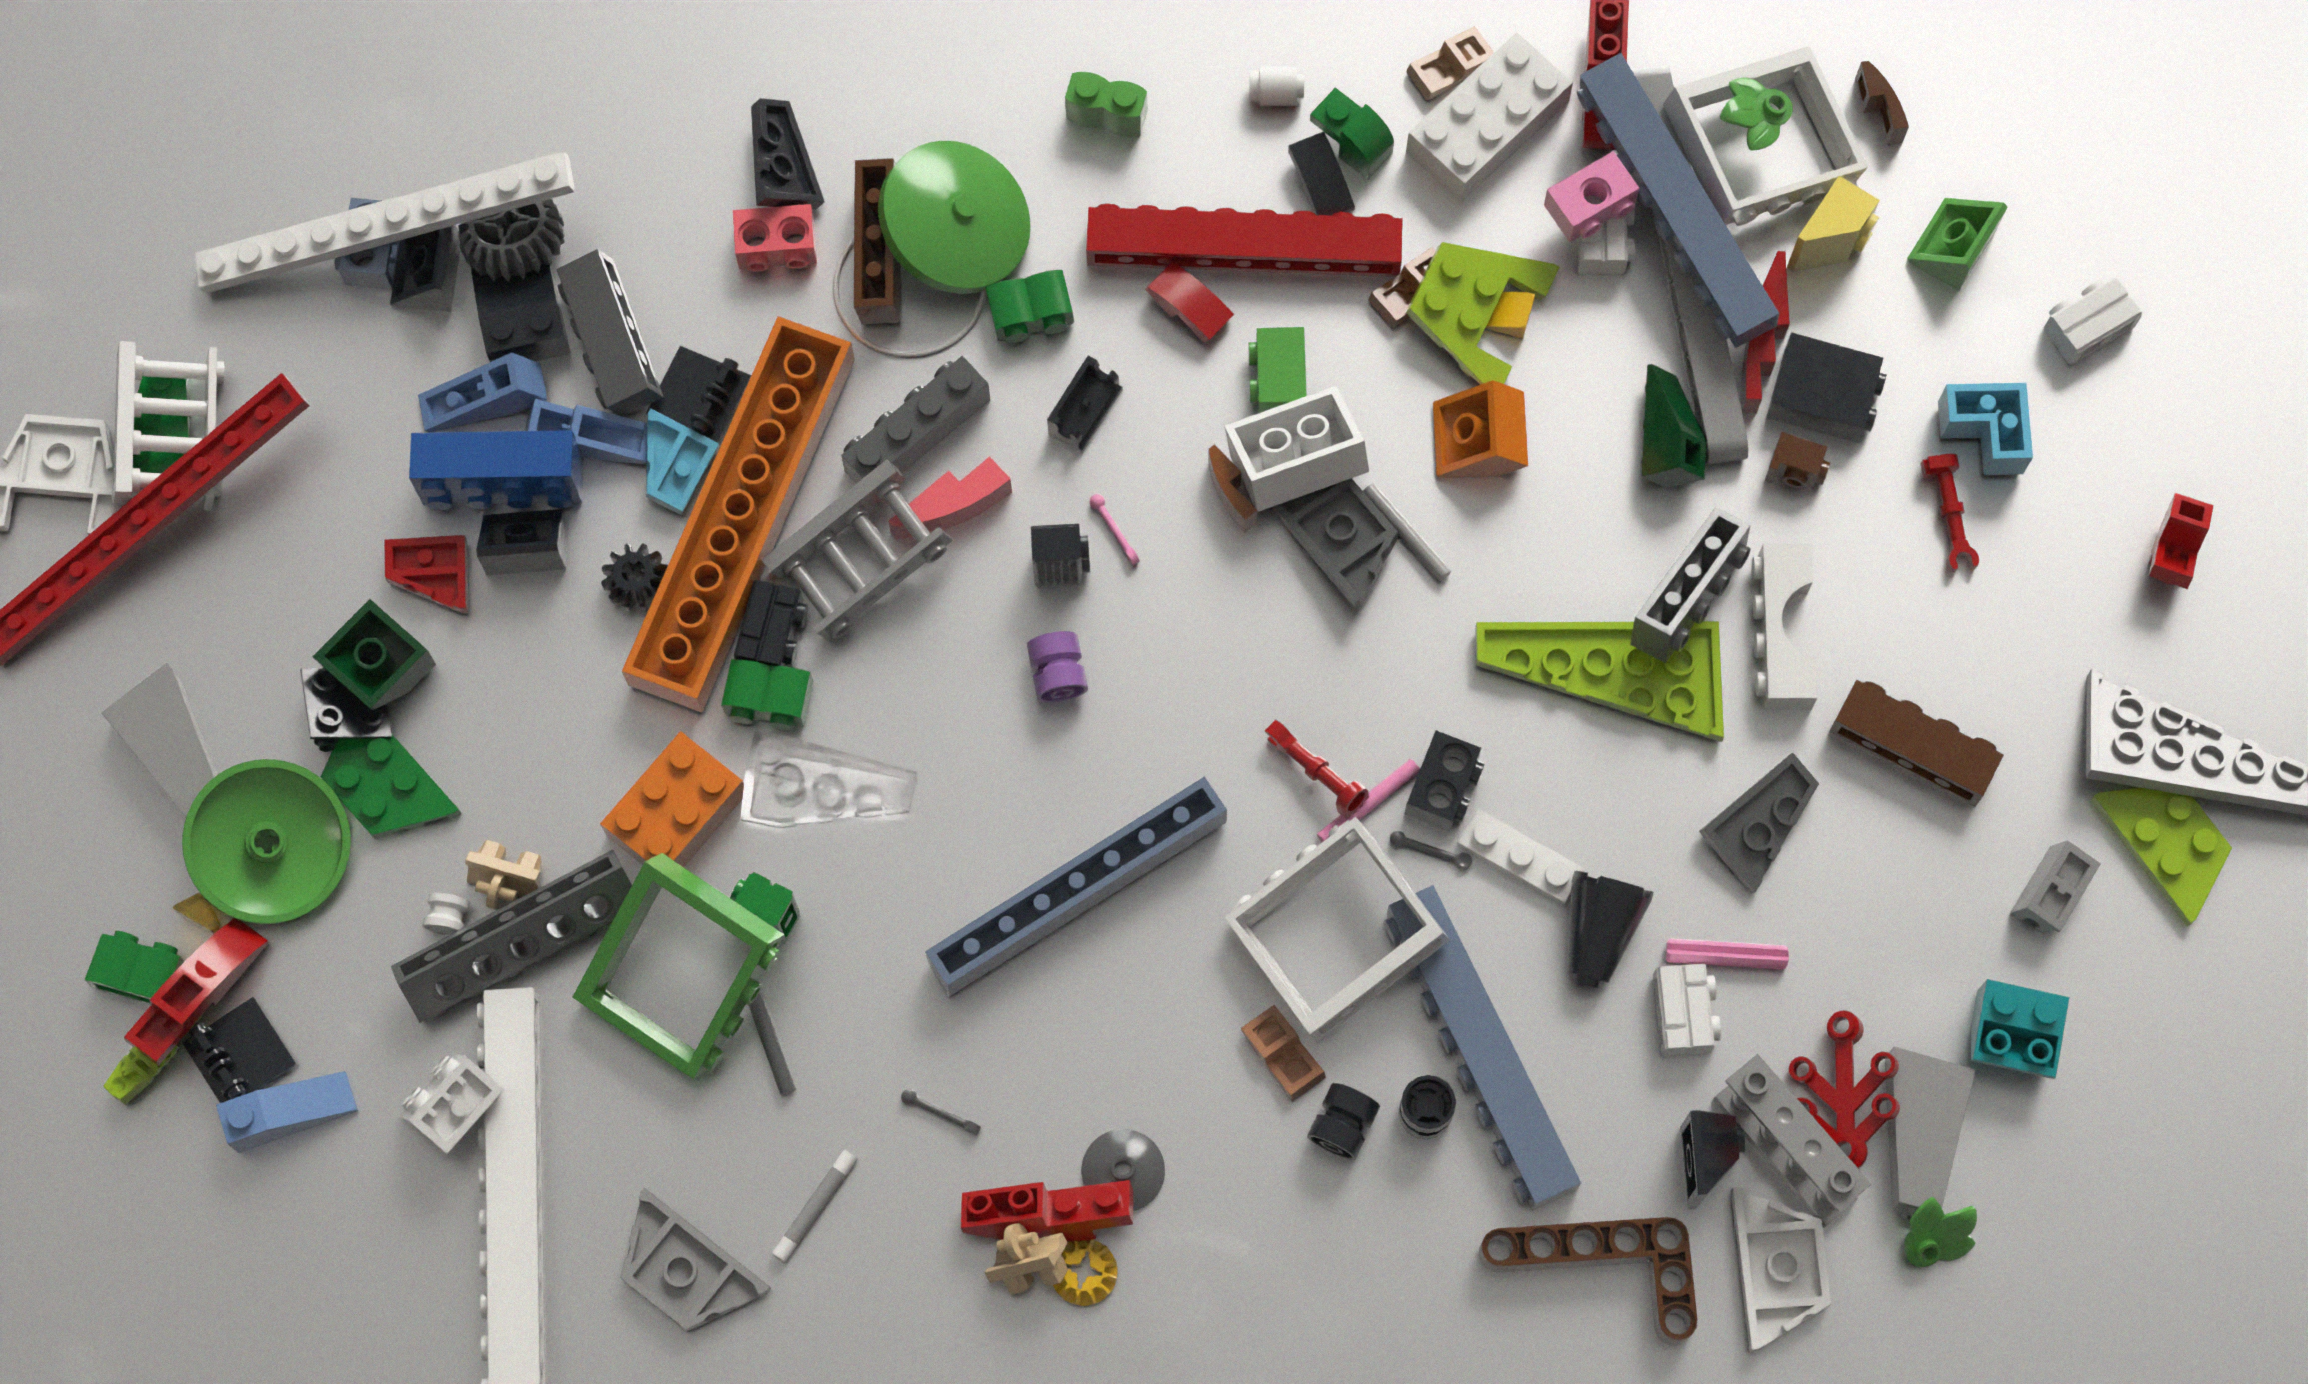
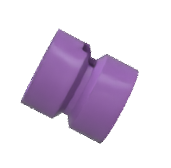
M1070 631L1046 633L1031 639L1027 643L1031 668L1038 670L1033 675L1037 700L1048 703L1061 702L1077 698L1088 691L1084 666L1077 664L1082 658L1078 634Z

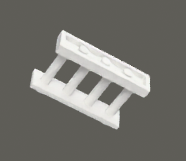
M119 341L116 369L113 505H125L130 501L132 492H139V488L144 489L160 475V473H141L140 468H133V454L140 455V451L187 453L203 439L141 435V431L134 430V417H141V413L205 417L204 437L216 428L217 385H223L224 361H217V347H209L206 364L143 360V356H135L136 342ZM142 376L206 380L205 401L143 398L142 393H134L135 380H142ZM222 480L203 496L204 510H211L214 496L221 497Z

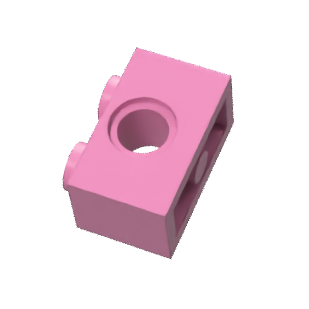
M1614 151L1548 188L1544 206L1567 240L1571 242L1580 236L1583 239L1592 236L1602 227V223L1612 217L1621 219L1628 215L1635 208L1640 188ZM1594 195L1603 202L1591 204L1585 200V197Z

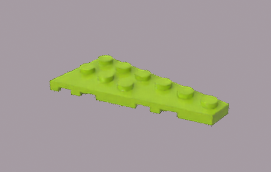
M1703 621L1700 625L1695 622L1690 629L1691 635L1684 649L1681 652L1675 650L1666 663L1630 645L1634 622H1476L1477 666L1722 742L1724 739L1719 621Z

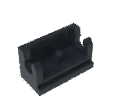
M1089 355L1047 418L1048 435L1080 453L1084 452L1123 390V387L1119 385L1117 373L1113 370L1109 374L1104 373L1100 370L1098 361Z

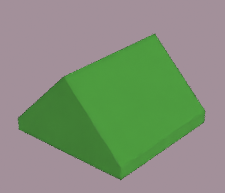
M1944 198L1909 254L1908 261L1944 283L1960 290L1998 229L2008 208L2004 202Z

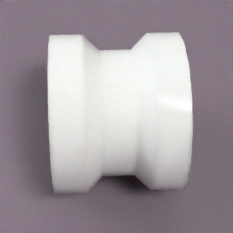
M446 893L429 894L427 903L431 908L429 915L424 918L423 928L435 933L451 935L465 927L462 918L463 913L469 909V900Z

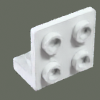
M457 1053L450 1058L445 1055L430 1071L429 1074L434 1077L424 1089L416 1087L401 1105L406 1110L400 1117L407 1123L414 1125L446 1154L504 1090L469 1058Z

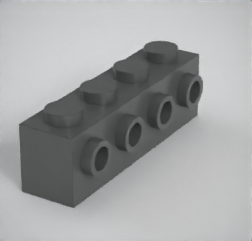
M596 249L556 269L561 281L558 284V291L565 304L570 306L573 314L570 324L578 339L582 340L586 352L583 353V360L588 370L595 375L599 386L595 388V393L602 407L624 417L663 398L664 396L613 259Z
M963 356L954 363L952 361L944 363L936 371L932 381L924 387L917 386L905 397L904 404L894 412L889 410L882 414L876 420L874 428L864 437L861 435L856 436L845 446L844 453L841 455L844 471L856 484L885 460H889L903 473L990 401L988 382Z
M1715 507L1635 616L1630 645L1664 663L1668 661L1675 650L1681 652L1690 638V629L1696 622L1700 625L1705 620L1711 607L1710 601L1715 595L1720 597L1725 592L1731 579L1730 573L1734 568L1741 569L1748 559L1751 548L1747 546L1751 525Z

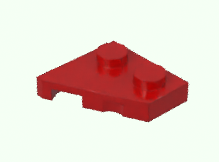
M465 535L384 539L385 579L388 583L460 613H468V553Z

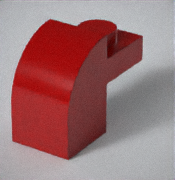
M2174 493L2151 551L2148 563L2151 564L2150 577L2159 579L2166 584L2188 589L2193 579L2198 552L2209 531L2214 505Z

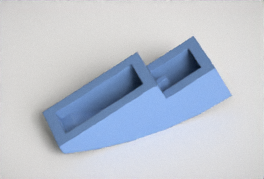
M535 399L529 408L524 431L572 430L584 458L645 464L647 423L581 405H576L572 409Z

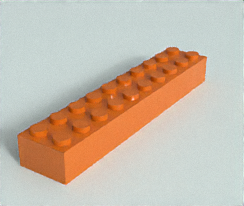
M777 316L624 664L622 673L628 686L703 713L744 618L754 580H760L766 567L762 559L773 551L855 361L851 342Z

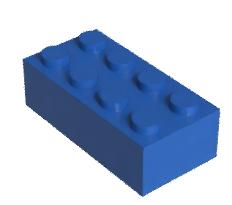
M572 430L411 433L409 479L422 504L435 510H447L452 505H467L473 509L491 508L492 504H507L509 507L516 509L529 508L532 504H547L553 508H567L572 503H582L584 458Z

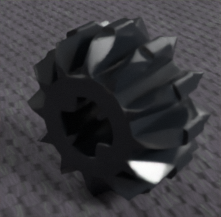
M626 543L624 545L626 554L621 556L618 552L611 551L610 557L614 564H604L602 566V572L607 577L601 581V584L605 591H611L608 597L613 604L622 601L624 610L629 612L634 604L638 603L640 610L645 612L647 610L646 601L649 599L653 601L668 565L661 563L663 558L659 551L649 554L646 544L642 543L637 552H633L631 545ZM632 574H634L637 577L642 575L643 577L639 581H637L634 578H631L629 580V576Z

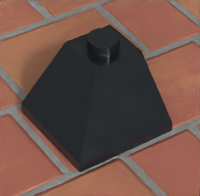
M1692 1110L1680 1126L1688 1209H1696L1740 1158L1739 1153H1745L1743 1128H1737L1736 1116Z

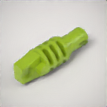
M176 1045L159 1066L132 1047L129 1050V1054L125 1055L118 1063L103 1087L119 1102L126 1105L154 1080V1076L158 1075L162 1071L163 1066L170 1062L169 1060L172 1056L174 1057L178 1053L179 1047Z

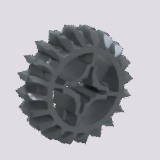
M552 199L461 223L458 225V238L460 241L458 244L466 263L469 264L471 269H475L480 277L488 275L495 281L503 276L509 283L513 276L520 275L525 279V275L528 272L534 271L539 274L542 264L552 265V256L561 254V244L565 243L564 221L562 215L559 214L556 204H554Z

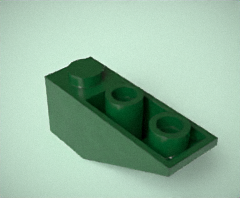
M1648 364L1645 384L1643 457L1641 460L1642 477L1665 488L1704 480L1706 440L1676 375L1654 364Z

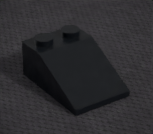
M542 264L539 274L534 271L528 272L525 275V279L520 275L513 276L509 283L503 276L493 281L490 276L480 277L475 269H471L478 318L486 354L490 362L510 353L533 361L571 353L551 265Z

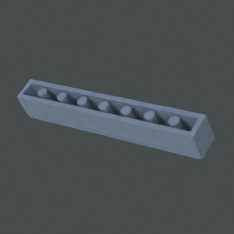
M1622 53L1580 75V90L1577 91L1581 105L1586 112L1593 111L1599 121L1596 123V127L1605 144H1613L1618 153L1617 157L1640 188L1637 197L1641 205L1645 209L1651 207L1657 217L1654 224L1659 235L1665 242L1669 239L1677 251L1674 253V257L1679 268L1684 274L1690 272L1697 284L1694 286V291L1700 303L1704 307L1710 305L1716 315V318L1713 319L1714 325L1722 339L1726 340L1729 338L1734 347L1737 348L1776 327L1779 318L1778 310Z
M1204 776L926 950L928 964L948 995L955 994L1227 822L1226 807Z
M1434 885L1415 894L1449 937L1450 941L1408 972V975L1411 979L1418 978L1424 990L1423 993H1420L1423 1006L1429 1016L1436 1014L1442 1027L1441 1030H1438L1439 1038L1447 1053L1454 1051L1461 1065L1456 1068L1458 1077L1466 1091L1473 1090L1479 1102L1475 1105L1478 1118L1484 1128L1491 1126L1498 1140L1493 1143L1495 1152L1503 1166L1510 1165L1516 1177L1511 1182L1518 1199L1522 1204L1528 1201L1533 1211L1578 1190L1581 1181ZM1403 899L1388 906V919L1384 920V925L1393 943L1400 941L1402 944L1424 927Z

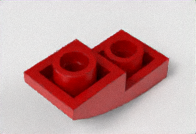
M1173 262L1145 288L1171 318L1178 315L1203 343L1209 341L1234 315L1204 284Z

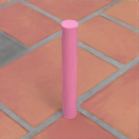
M1409 759L1368 792L1369 798L1347 820L1351 821L1355 817L1361 820L1416 776L1420 771L1418 765L1412 759ZM1342 815L1338 816L1318 832L1317 837L1321 842L1325 841L1330 837L1329 831L1335 825L1339 827L1347 820Z

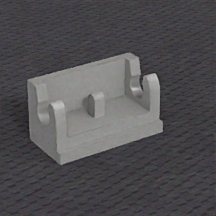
M2068 840L2050 846L2010 914L2019 920H2026V918L2034 920L2038 923L2035 928L2037 931L2048 932L2055 930L2060 932L2101 863Z

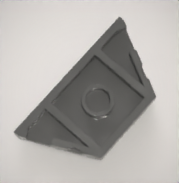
M1351 478L1270 507L1355 609L1361 607L1398 540V532Z

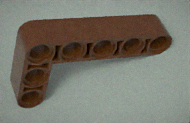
M1660 1217L1497 1228L1485 1235L1479 1247L1478 1255L1482 1265L1491 1272L1498 1273L1648 1263L1654 1328L1658 1338L1667 1345H1680L1687 1341L1697 1328L1698 1319L1689 1234L1687 1227L1676 1218ZM1660 1230H1670L1673 1232L1678 1240L1677 1247L1673 1249L1662 1247L1657 1241V1232ZM1621 1232L1632 1235L1636 1242V1249L1630 1252L1620 1250L1615 1244V1235ZM1578 1235L1587 1236L1593 1242L1594 1251L1587 1255L1576 1252L1573 1248L1572 1239ZM1536 1238L1547 1240L1551 1244L1552 1254L1544 1258L1534 1255L1530 1248V1241ZM1493 1241L1506 1243L1510 1250V1256L1505 1260L1492 1258L1488 1252V1244ZM1668 1271L1678 1274L1682 1281L1681 1290L1675 1292L1667 1290L1662 1285L1661 1274ZM1672 1313L1682 1316L1686 1322V1331L1682 1334H1674L1669 1331L1665 1323L1666 1316Z

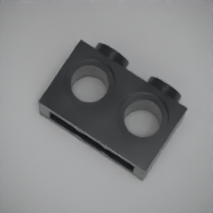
M1436 730L1406 803L1404 814L1449 832L1454 820L1462 822L1470 803V799L1464 797L1469 783L1477 786L1485 765L1484 762L1478 761L1481 747ZM1449 757H1456L1464 763L1465 767L1460 771H1450L1444 766L1443 761ZM1441 793L1448 797L1450 805L1445 808H1436L1429 802L1428 798L1433 794Z

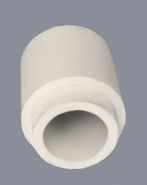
M1259 67V71H1250V102H1259V106H1296L1297 98H1304V74H1297L1296 67Z

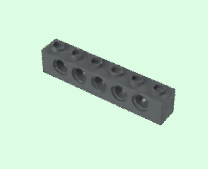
M611 850L392 965L391 969L398 986L420 1023L428 1018L441 1016L449 1007L466 998H474L480 995L492 984L518 975L523 968L540 959L554 956L562 947L576 940L592 936L598 928L614 920L632 884L614 850ZM600 896L597 901L585 904L589 898ZM563 915L559 921L548 923L553 917ZM519 935H526V937L519 942H511L515 937ZM481 955H489L484 961L474 962ZM452 974V976L445 981H437L443 975Z

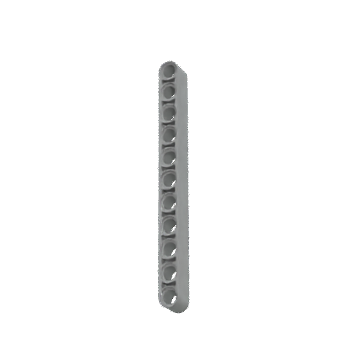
M1660 65L1632 69L1690 165V161L1663 106L1664 101L1674 89L1669 66ZM1658 233L1695 418L1706 440L1705 462L1709 465L1747 459L1748 440L1727 339L1723 340L1718 333L1713 321L1716 315L1710 305L1704 307L1697 298L1694 291V286L1697 284L1690 272L1684 274L1679 268L1674 257V253L1677 251L1670 239L1665 242Z

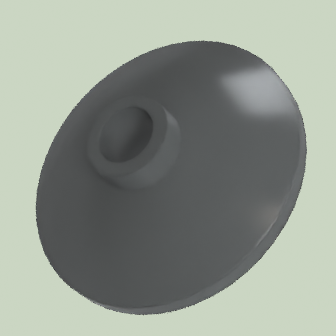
M1130 1129L1112 1130L1099 1136L1088 1147L1082 1161V1181L1084 1186L1130 1180L1133 1187V1211L1147 1206L1160 1192L1165 1178L1164 1159L1157 1145L1146 1135ZM1120 1161H1126L1131 1165V1170L1126 1175H1120L1115 1171L1116 1164Z

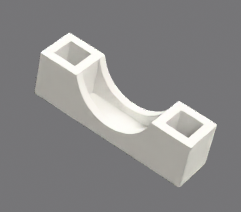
M1763 543L1758 557H1753L1751 564L1752 581H1758L1759 595H1754L1753 618L1760 619V633H1755L1754 656L1755 658H1761L1762 671L1756 672V696H1762L1764 710H1812L1817 700L1816 659L1798 651L1786 637L1782 625V614L1785 607L1792 601L1807 595L1813 583L1812 544Z

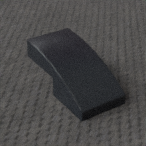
M1320 132L1288 145V153L1304 184L1303 192L1313 213L1316 215L1332 216V214L1337 212L1355 210L1347 183L1325 132Z

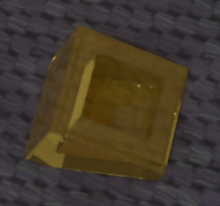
M200 893L172 907L183 919L210 935H214L222 928L212 905Z

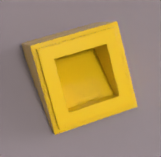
M1502 292L1485 329L1523 339L1535 294L1529 292Z

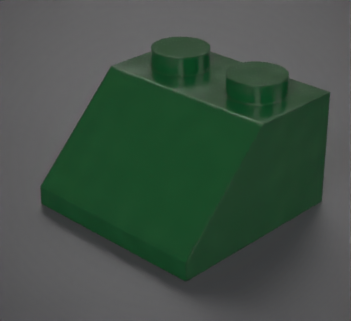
M371 599L312 656L315 661L370 710H375L408 694L436 665L429 651Z

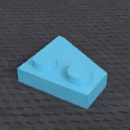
M650 408L647 415L646 497L682 515L715 455L719 443Z

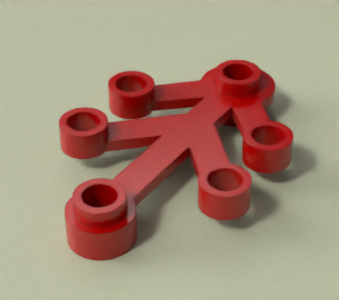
M1842 1010L1834 1013L1827 1022L1828 1035L1835 1041L1836 1089L1817 1072L1815 1063L1807 1057L1799 1056L1794 1058L1789 1065V1073L1793 1079L1810 1087L1837 1113V1130H1835L1817 1114L1818 1109L1812 1101L1803 1097L1797 1098L1802 1105H1809V1113L1839 1147L1847 1143L1851 1145L1852 1150L1848 1158L1859 1169L1867 1159L1868 1149L1866 1143L1886 1121L1897 1117L1900 1105L1898 1100L1890 1094H1878L1872 1101V1112L1856 1128L1855 1112L1886 1079H1890L1897 1074L1899 1063L1888 1052L1875 1054L1871 1059V1069L1854 1087L1853 1045L1862 1038L1864 1027L1862 1021L1856 1015ZM1842 1020H1848V1030L1844 1033H1838L1837 1024ZM1886 1058L1890 1059V1069L1886 1072H1880L1878 1069L1880 1061ZM1807 1063L1809 1066L1808 1073L1803 1077H1799L1797 1075V1068L1799 1065ZM1885 1100H1890L1892 1102L1891 1110L1886 1114H1881L1879 1110L1880 1104Z

